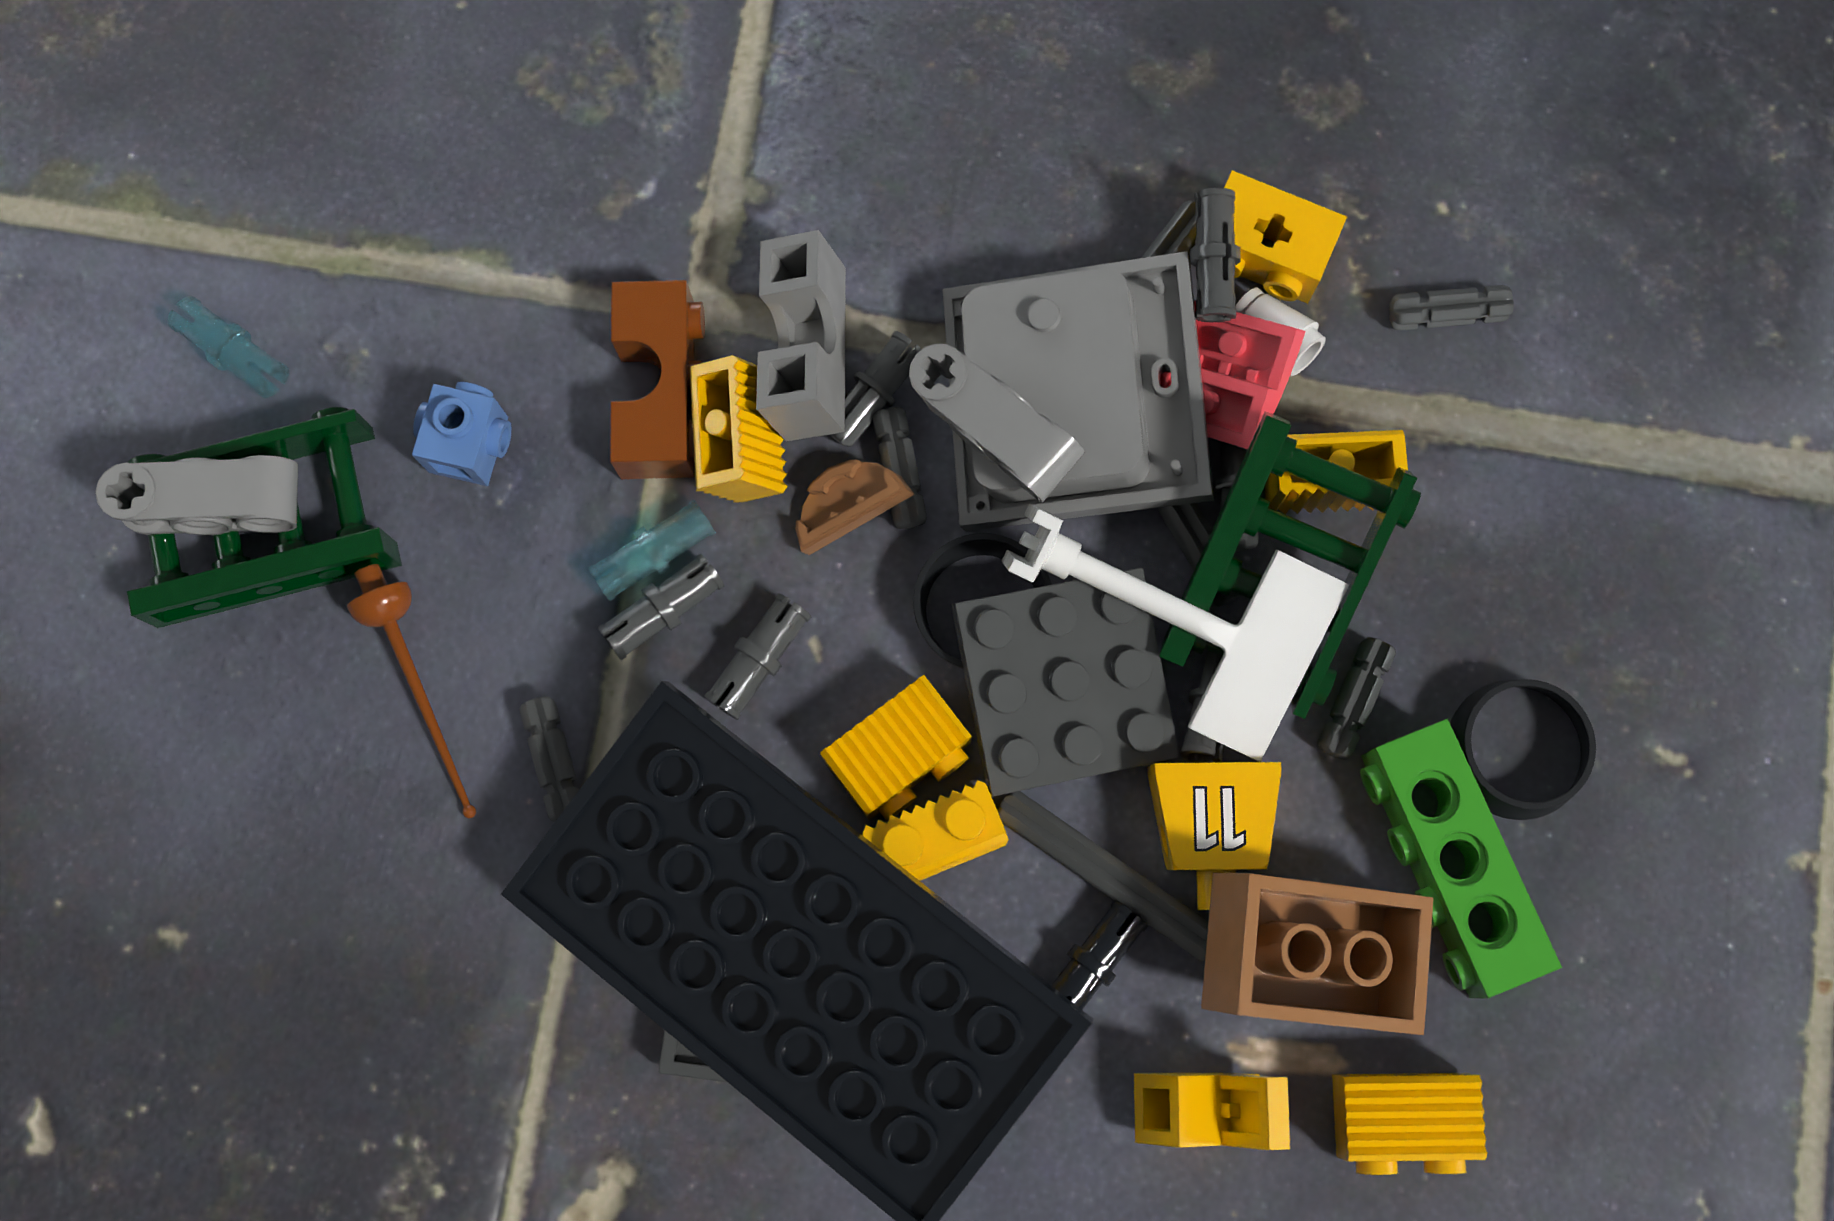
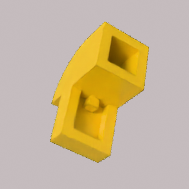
M1134 1073L1135 1143L1179 1148L1231 1146L1261 1150L1290 1149L1288 1077L1260 1076V1074Z

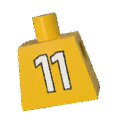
M1281 762L1154 763L1147 767L1148 781L1166 869L1196 870L1197 910H1210L1213 873H1236V870L1267 869L1280 786Z

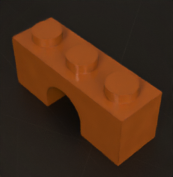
M686 280L612 282L611 342L621 362H648L661 369V376L657 386L647 396L633 401H611L610 462L621 480L695 477L690 367L703 363V360H694V339H704L705 315L703 302H694Z

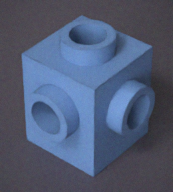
M457 382L454 389L433 384L428 402H422L415 415L413 432L417 439L412 456L429 473L488 486L496 458H503L510 444L512 427L510 421H508L509 417L496 399L493 398L494 394L482 386L468 382Z

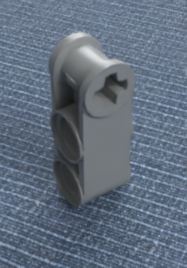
M935 343L924 347L912 360L909 371L911 385L920 397L923 398V401L930 410L945 421L968 445L990 462H996L1013 481L1043 503L1085 453L1084 448L1064 429L1045 415H1039L1012 388L997 377L987 374L956 348L948 344ZM941 375L948 379L955 378L948 387L941 383L934 384Z
M265 455L231 460L186 458L175 462H126L114 465L106 470L98 480L95 493L97 503L103 512L116 520H121L125 526L138 534L187 533L218 535L230 531L287 532L297 528L298 463L284 457Z

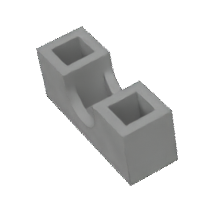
M819 230L760 241L759 297L768 306L773 316L778 336V348L758 352L756 410L786 442L845 432L846 267Z

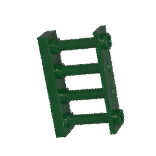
M331 407L315 412L311 420L168 456L144 454L131 458L128 463L175 462L186 458L231 460L258 455L278 456L294 460L325 452L341 529L336 532V538L315 544L305 540L297 501V528L277 533L279 545L274 548V554L251 560V558L243 555L239 531L213 535L217 561L212 563V570L189 575L181 570L175 533L148 535L155 576L149 580L150 586L127 591L131 616L156 628H161L356 578L354 573L369 565L379 564L381 571L402 566L397 542L381 528H374V526L367 524L350 445L375 439L373 427L355 409Z
M1265 411L1181 600L1208 612L1217 592L1228 596L1230 591L1252 599L1263 576L1241 567L1243 560L1233 556L1243 533L1255 537L1256 533L1260 532L1350 570L1345 580L1349 587L1290 702L1292 713L1305 719L1312 703L1322 706L1326 701L1337 675V670L1329 666L1395 525L1403 529L1407 527L1418 506L1421 492L1413 489L1417 477L1412 472L1398 467L1390 486H1387L1296 448L1297 440L1287 437L1292 426L1290 422ZM1285 471L1378 510L1362 546L1268 508L1270 501L1260 497L1270 473L1282 477ZM1170 624L1161 643L1159 657L1183 667L1191 650L1202 654L1204 649L1220 656H1223L1224 651L1220 647Z

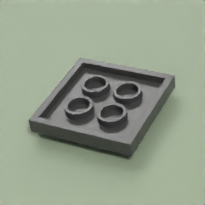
M1143 567L1123 571L1146 582ZM1081 580L951 604L985 783L992 797L1180 758L1152 614Z

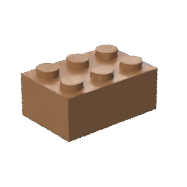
M1213 873L1201 1009L1240 1016L1424 1035L1433 897L1251 873Z

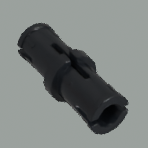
M1117 900L1112 902L1111 908L1081 947L1077 944L1073 945L1067 953L1071 958L1070 962L1051 985L1082 1010L1102 984L1109 986L1116 977L1112 970L1141 932L1145 931L1148 927L1146 922L1138 915L1135 917L1130 915L1132 911Z

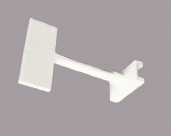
M1029 504L1024 515L1031 521L1039 524L1040 527L1035 536L1024 531L1019 541V544L1029 548L1025 558L1009 550L1006 551L1002 563L1007 570L1032 583L1041 569L1062 579H1066L1068 575H1071L1223 649L1224 654L1188 727L1261 762L1349 584L1276 550L1240 622L1234 625L1080 551L1081 543L1059 533L1063 520Z

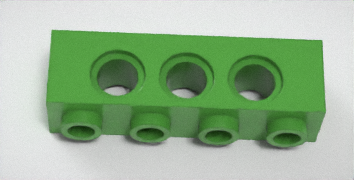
M1448 719L1385 743L1363 754L1361 758L1365 767L1360 770L1361 779L1370 799L1376 805L1383 804L1393 828L1387 831L1391 848L1403 866L1410 865L1420 887L1419 890L1415 891V895L1433 897L1431 928L1438 927L1448 949V952L1443 953V962L1456 988L1460 991L1466 989L1469 998H1491L1561 969L1562 966ZM1416 784L1426 785L1435 793L1438 807L1433 817L1422 815L1414 807L1412 791ZM1445 844L1455 846L1464 856L1465 869L1458 879L1450 877L1441 867L1440 853ZM1476 905L1486 909L1493 921L1492 933L1484 942L1472 934L1468 925L1469 913Z

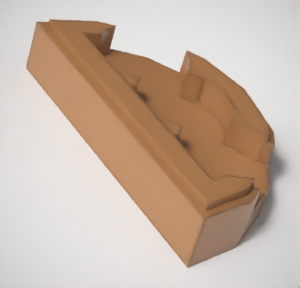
M848 460L828 467L810 483L806 490L810 493L802 506L801 520L796 521L795 528L800 550L805 554L811 555L915 494L900 475L878 463Z

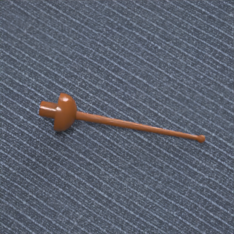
M379 564L361 568L354 574L363 594L347 605L351 617L361 625L384 628L464 807L462 813L466 818H473L476 815V808L470 805L397 623L406 614L412 602V592L407 582H397L387 585Z

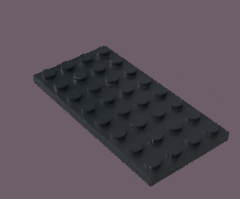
M668 681L660 682L501 893L516 908L895 1221L941 1220L1093 1022L1092 1017Z

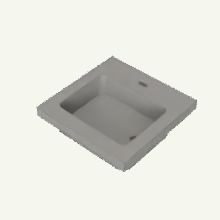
M1188 251L942 289L946 344L956 348L990 376H995L1007 384L1039 415H1045L1059 425L1085 450L1082 457L1042 503L1013 481L996 462L992 463L953 431L959 526L964 531L1035 523L1024 515L1029 504L1062 520L1214 501L1191 265ZM1164 372L1171 373V385L1168 388L1161 387L1160 377ZM954 377L949 379V385L953 383Z

